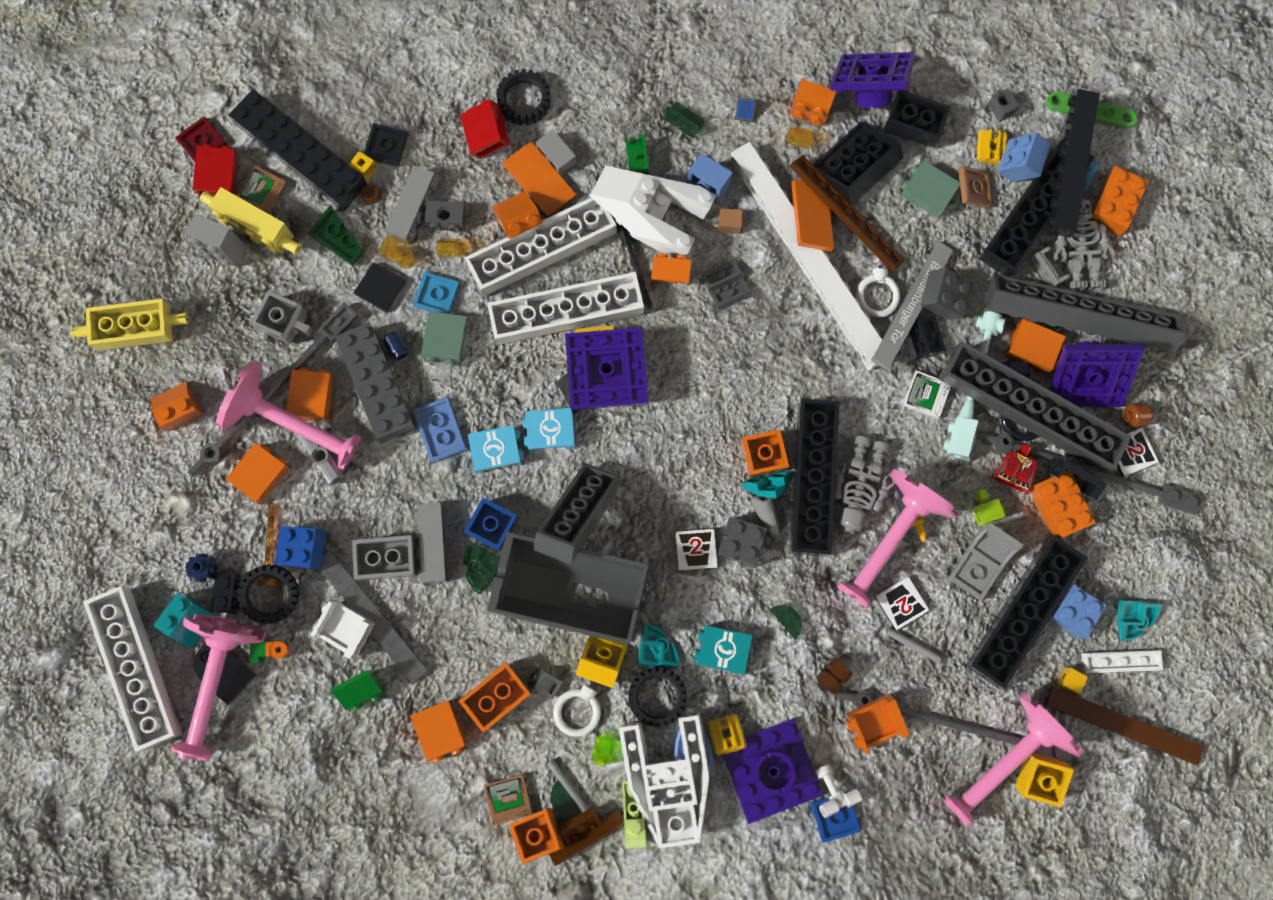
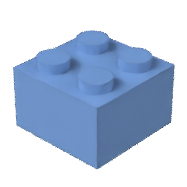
M1037 132L1009 139L1000 161L998 172L1011 182L1040 177L1051 143Z
M701 153L689 169L687 183L701 186L716 194L713 202L718 204L730 188L732 172L727 166L715 162V159L710 155Z
M1071 584L1049 621L1078 639H1087L1105 609L1106 604Z

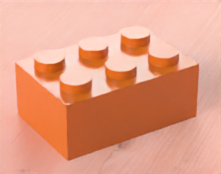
M1114 166L1103 180L1092 206L1093 217L1089 221H1096L1097 225L1104 224L1107 231L1121 236L1129 228L1149 181Z
M1071 471L1064 472L1060 478L1052 477L1031 487L1030 494L1051 536L1055 535L1058 538H1063L1096 524Z
M506 662L461 698L459 703L479 729L485 733L532 695V692L510 664Z

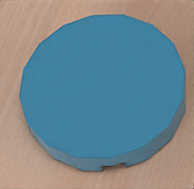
M1092 161L1089 165L1091 169L1086 173L1082 197L1086 195L1092 185L1101 163Z

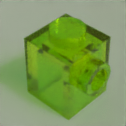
M597 735L591 760H595V765L606 767V764H611L616 739Z

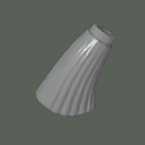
M763 496L752 498L751 502L771 537L781 533V526L772 498Z

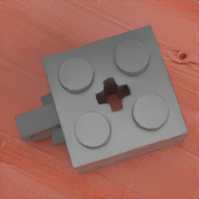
M268 290L250 323L256 330L290 345L295 335H298L299 332L309 336L312 331L309 325L304 324L307 310L302 305Z

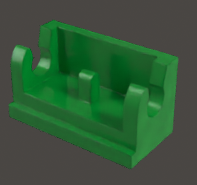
M644 134L639 135L637 140H632V137H629L628 143H626L629 171L648 175L649 167Z

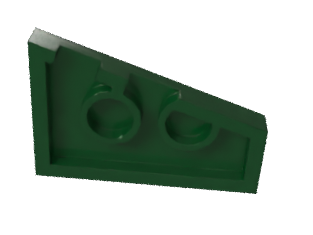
M331 205L307 232L311 238L352 267L364 253Z

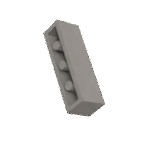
M415 165L413 166L385 230L389 238L408 245L411 240L415 239L418 223H421L423 220V212L427 200H431L430 195L432 191L436 190L438 185L434 172Z
M442 503L417 505L418 510H415V521L418 522L419 529H416V540L420 544V548L417 549V559L421 563V568H418V579L424 584L448 582L444 505Z

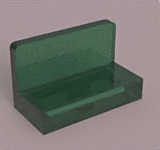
M675 102L672 107L668 105L664 110V120L692 139L705 124V120L679 102Z

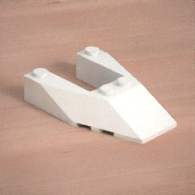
M605 166L590 197L606 212L611 213L616 218L615 221L620 226L622 224L633 238L662 253L669 254L671 258H676V255L687 256L695 238L662 221L670 203L704 219L716 194L701 186Z
M701 713L681 715L678 718L685 759L649 764L642 722L625 724L619 727L628 787L659 849L700 843L709 783V769Z

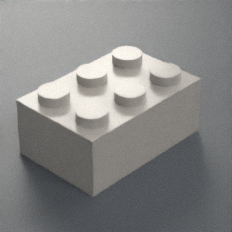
M194 214L185 232V235L190 239L189 242L197 246L196 249L202 252L204 257L210 260L218 259L221 264L228 267L230 265L238 267L247 248L229 227Z
M412 535L352 540L354 580L371 581L417 577L415 537Z

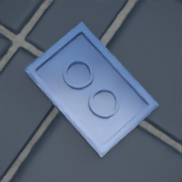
M449 397L412 410L431 463L468 450Z

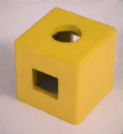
M358 151L349 164L364 177L365 181H368L377 169L375 161Z
M1071 667L1064 668L1056 685L1074 695H1080L1088 676Z

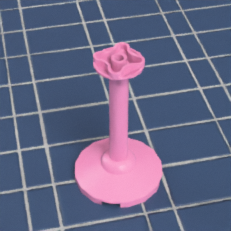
M256 360L250 361L238 374L241 379L235 390L229 389L221 404L216 419V424L221 426L218 429L226 432L243 416L257 413L338 454V468L344 470L354 457L362 437L355 434L347 441H344L262 399L263 393L259 386L263 365Z
M892 469L889 476L903 493V503L906 507L852 584L838 582L839 585L837 586L838 589L867 609L872 604L866 595V591L918 516H927L933 513L956 519L960 514L959 511H953L954 506L922 483L917 487V483L908 478L907 474L896 469Z
M195 614L194 619H187L188 615H186L183 620L184 627L204 637L206 644L211 647L187 740L174 743L172 751L177 752L178 757L182 759L209 761L213 755V750L205 746L203 741L227 651L235 649L239 644L262 642L265 640L267 633L263 629L251 624L249 627L235 625L236 620Z
M1024 691L1018 697L1030 720L1027 724L1029 733L959 799L944 794L946 797L944 802L967 827L970 824L973 827L975 826L970 811L1041 745L1044 747L1056 746L1078 758L1085 753L1081 747L1073 746L1075 744L1074 738L1040 704L1037 705L1033 700L1031 702L1028 701L1031 696Z

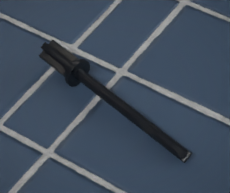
M617 223L616 227L622 241L621 246L627 247L638 282L642 287L645 302L648 308L652 309V302L645 288V282L632 248L635 240L632 239L630 232L622 224L620 226Z

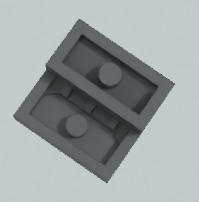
M735 260L701 274L705 287L718 310L752 295L749 286L743 278V273Z

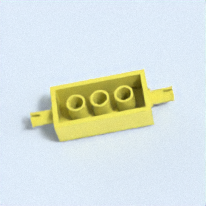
M221 187L215 196L207 191L201 194L200 201L211 208L212 214L219 219L218 221L227 227L231 225L242 236L247 234L250 236L249 239L256 244L263 243L266 245L265 248L272 253L277 251L283 254L286 249L295 255L300 252L302 245L292 240L294 235L284 222Z
M163 299L86 308L87 325L72 326L71 331L74 330V332H71V335L74 339L87 337L88 345L97 351L173 341L172 327L189 324V320H186L189 319L187 312L171 314V306Z

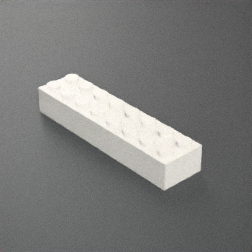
M589 198L542 220V224L511 239L508 237L464 258L484 297L616 234V224L608 211L606 212L592 198Z
M636 272L487 303L494 339L497 345L644 314Z
M119 586L83 601L135 752L146 751L181 736L182 732L131 588Z

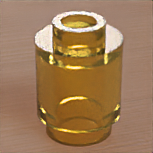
M794 127V129L789 128L786 143H790L791 146L807 149V146L812 145L814 135H811L810 130Z
M442 238L436 242V253L442 257L460 258L461 254H464V243H461L460 239Z

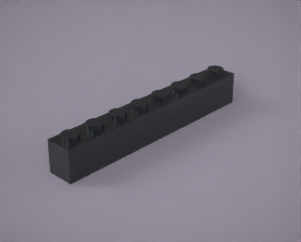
M1077 89L1069 97L1067 106L1070 108L1064 121L1067 125L1062 134L1064 142L1059 151L1061 160L1056 168L1058 177L1053 185L1055 194L1050 202V209L1052 211L1046 224L1049 226V234L1070 238L1077 231L1100 93Z

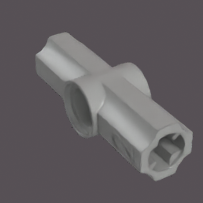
M302 436L300 437L312 460L317 464L328 483L333 485L340 482L345 475L338 468L333 455L328 449ZM326 453L325 459L319 461V456Z

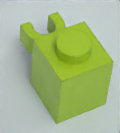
M986 488L975 492L980 505L973 507L972 511L978 526L1006 517L1004 514L1006 512L1005 507L999 501V498L989 501Z

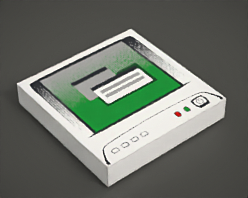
M916 370L902 406L939 419L951 386L938 378Z

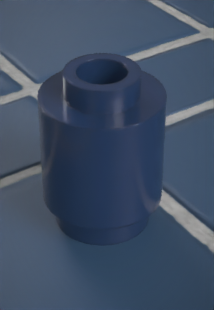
M392 331L385 335L383 343L395 361L408 356V347L400 333Z
M1008 360L1002 363L1025 377L1030 376L1031 367L1028 366L1027 362Z

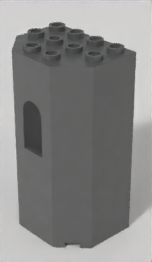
M506 532L498 571L487 608L488 612L629 646L631 642H635L638 630L634 629L635 623L640 622L642 614L639 605L644 604L647 592L643 587L644 583H649L651 570H648V564L584 549L579 551L572 564H568L535 551V538ZM577 583L606 591L609 597L607 605L603 608H595L569 602L572 584Z

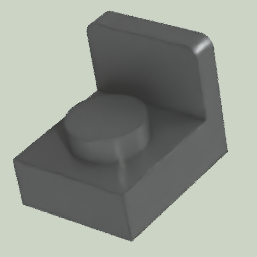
M537 668L531 673L528 686L553 700L563 682Z

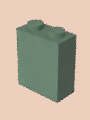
M923 160L920 166L916 164L910 173L913 175L910 180L906 179L901 189H903L901 197L938 219L960 186V182Z
M432 311L428 312L421 352L426 362L436 364L437 361L444 362L448 366L461 365L468 327L467 317Z

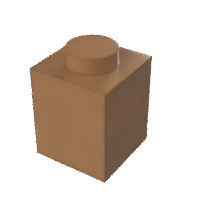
M720 208L718 233L740 234L741 228H745V217L742 216V210Z

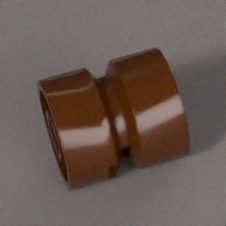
M834 657L827 664V670H822L815 678L826 690L836 695L842 688L841 683H846L853 676V673L840 660Z

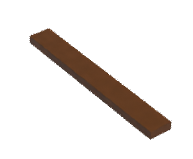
M803 155L791 163L789 167L891 272L905 261Z
M1050 687L1045 706L1199 766L1204 746L1058 688Z

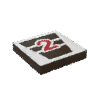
M714 529L675 532L678 571L717 568Z

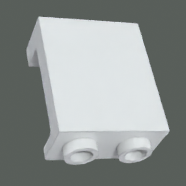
M338 600L326 602L321 610V617L312 626L311 636L320 637L345 652L343 656L348 659L357 658L376 623Z

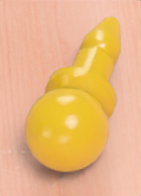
M919 515L912 526L916 527L919 538L925 542L926 533L923 526L925 520L923 519L924 516Z

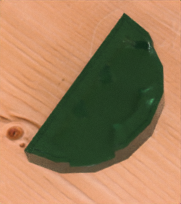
M778 605L769 609L792 638L796 640L802 629V621L798 612L786 605Z
M557 780L550 792V802L553 809L559 815L566 817H575L581 814V810L559 780Z

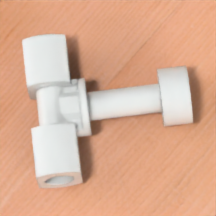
M830 764L816 770L818 778L824 779L832 794L829 797L830 801L821 804L819 807L824 818L838 813L842 807L846 806L849 808L862 801V797L857 789L846 794L843 790H838L831 777L833 770Z

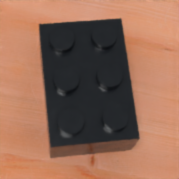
M904 90L897 91L883 131L935 148L941 137L951 106Z

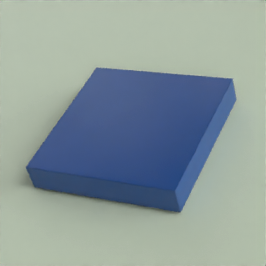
M829 797L810 802L822 843L861 832L854 806L849 808L846 806L842 807L838 813L824 818L819 807L821 804L830 801Z

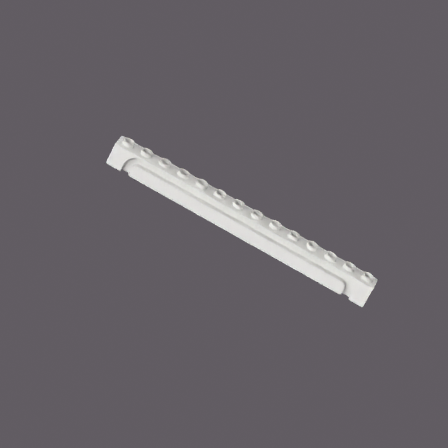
M748 142L732 151L730 162L736 171H739L742 180L856 352H859L861 355V359L870 371L879 366L871 361L882 341L879 330L872 326L869 315L862 311L859 300L852 296L849 285L842 281L838 269L830 263L827 252L798 246L794 206L790 203L786 191H782L776 176H772L768 164L760 158L758 149Z

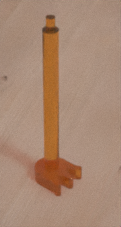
M270 503V509H268L264 565H271L275 522L274 503ZM264 575L263 579L258 580V586L280 587V581L270 579V575Z

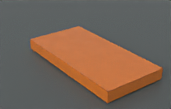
M531 141L502 162L506 170L547 218L553 216L577 197L575 192Z
M794 179L791 183L798 246L831 252L834 249L830 208L804 181Z

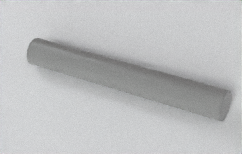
M890 627L886 631V635L937 663L941 661V655Z
M552 759L547 763L581 812L589 809L556 762Z

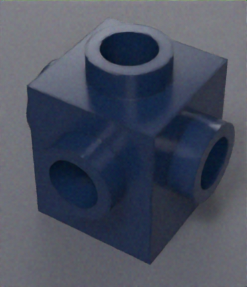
M196 554V557H189L185 567L187 577L194 578V582H206L207 579H215L217 571L216 559L209 558L208 554Z

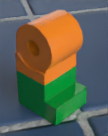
M281 641L250 643V663H263V657L284 659L290 654V646L288 643Z

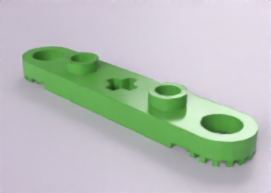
M1052 92L1046 99L1047 108L1067 114L1070 108L1067 106L1070 94ZM1052 98L1059 99L1060 105L1053 104ZM1098 102L1095 122L1114 127L1118 126L1124 129H1129L1136 123L1137 115L1134 111ZM1124 115H1128L1131 118L1130 123L1123 120Z

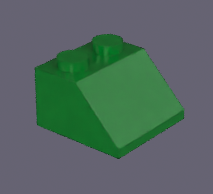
M366 670L331 689L345 711L352 709L353 712L363 708V703L369 700L372 703L382 698L381 694L386 692L376 670Z

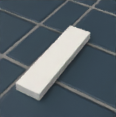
M1162 650L1081 653L1083 673L1164 670Z

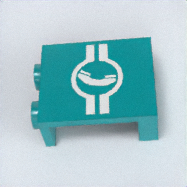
M705 625L704 630L700 629L698 641H701L700 649L696 648L694 660L697 661L699 666L745 675L752 635Z

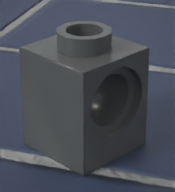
M1009 88L1003 91L997 90L991 95V99L988 102V106L998 122L1013 115L1019 107Z

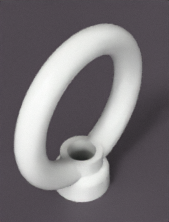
M876 268L873 269L872 275L867 276L860 282L856 298L859 300L860 308L863 312H866L871 317L882 318L889 316L897 309L901 294L897 283L888 276V270ZM872 282L886 283L893 292L892 303L884 310H874L864 300V290Z
M584 684L581 689L568 690L557 699L553 715L556 725L563 733L573 737H582L591 733L597 727L601 717V708L595 697L597 694L595 689ZM572 697H581L592 706V720L584 728H571L562 719V707Z

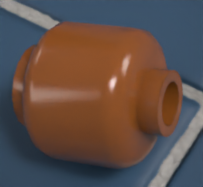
M1145 402L1130 403L1124 408L1122 413L1124 422L1131 428L1149 425L1154 416L1152 408Z

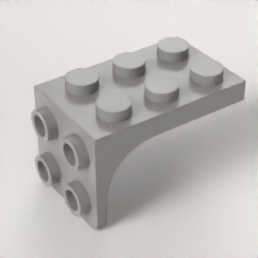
M996 523L981 527L947 579L982 601L1006 563L1017 551L1022 550L1024 545L1020 543L1021 540L1018 537L1008 535L1004 532V528Z

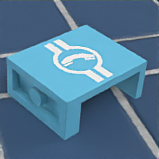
M571 408L526 411V417H523V429H527V436H524V446L528 447L530 453L533 452V449L567 447V449H575Z
M514 425L468 434L476 474H482L487 469L512 464L522 466L521 460H524L522 448L519 449L518 441H521L519 430H515Z

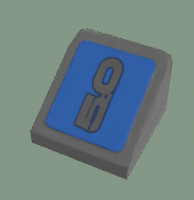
M739 97L734 120L753 122L756 100Z

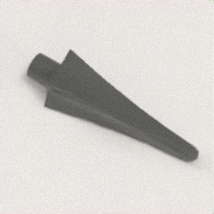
M900 490L893 492L895 500H891L898 517L906 507ZM909 529L906 536L908 542L911 543L913 539Z

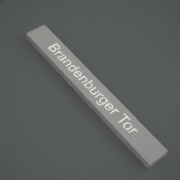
M939 241L935 243L871 361L886 370L890 368L922 309L921 302L929 271L944 268L954 250Z

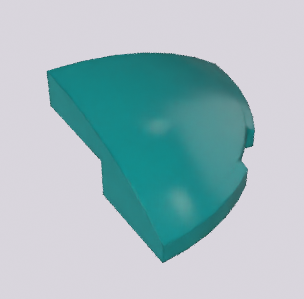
M777 472L762 477L750 478L743 481L741 486L759 496L778 498L789 486L794 472Z
M1118 599L1117 625L1119 639L1121 641H1129L1142 636L1144 633L1141 630L1146 629L1148 625L1153 626L1156 622L1162 604L1141 600Z
M643 624L637 665L679 668L680 661L674 643L669 644L668 640L664 637L666 633L651 624Z

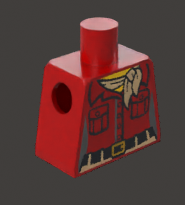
M1022 444L1018 453L1015 451L1008 452L991 478L1023 493L1030 492L1037 467V462L1029 458L1033 448Z

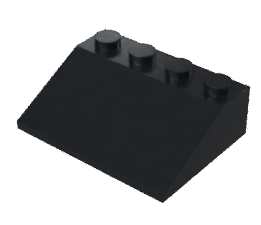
M860 121L819 158L813 166L853 205L904 157L900 142Z

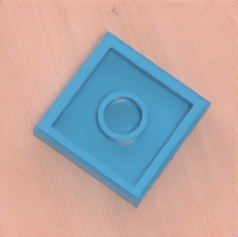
M424 271L412 306L427 312L450 314L461 283Z

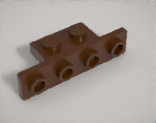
M591 807L557 827L564 839L565 848L549 854L554 866L561 864L624 826V819L620 811L615 809L600 818L594 808Z

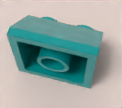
M177 592L153 626L168 637L193 649L202 636L184 627V616L188 615L187 619H194L195 614L217 615L210 612L188 595Z

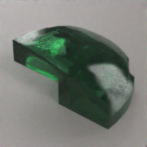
M468 541L463 559V564L467 565L469 575H466V578L472 589L476 593L482 594L496 577L500 558L476 543Z

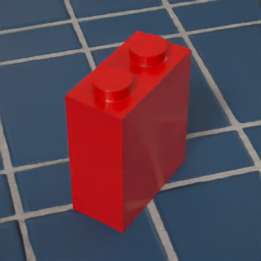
M490 99L484 100L478 106L469 108L460 115L470 155L482 159L510 145L500 105Z
M210 144L197 146L192 188L197 195L207 191L215 196L220 187L235 195L239 154L230 146H222V148H215V146Z

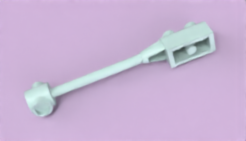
M987 311L984 312L983 317L978 316L976 327H979V332L984 334L980 352L986 355L991 336H997L998 333L1003 334L1006 319L1002 318V315ZM969 396L955 422L950 421L948 432L952 434L950 440H945L943 450L947 451L946 455L949 457L970 462L979 422L978 420H973L975 400Z

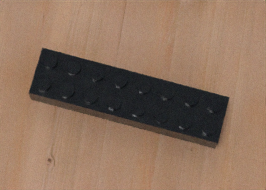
M252 89L228 114L238 128L343 212L358 197L362 188L368 185L360 173L256 90Z
M1062 139L1045 161L1040 177H1035L978 257L979 260L1000 274L1012 277L1047 227V219L1052 211L1050 209V202L1055 194L1053 185L1058 177L1056 168L1061 160L1059 151L1061 146H1063L1064 140ZM1091 154L1089 155L1088 167L1095 158Z
M801 398L798 403L789 554L829 557L832 553L840 401Z
M1055 535L1047 537L965 667L997 689H1006L1088 557Z

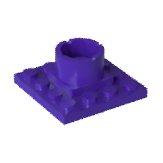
M915 52L842 54L830 83L831 91L845 92L847 90H855L856 105L862 108H881L887 106L892 102V90L902 91L907 89L915 61Z
M642 327L565 333L571 410L648 404ZM606 370L610 371V373L605 374L603 372Z
M1084 341L1076 345H1064L1050 391L1078 407H1123L1145 348L1143 344L1102 345L1097 341Z
M794 718L744 736L747 747L736 752L722 754L748 824L823 796ZM772 768L776 769V773L774 775H770V770Z

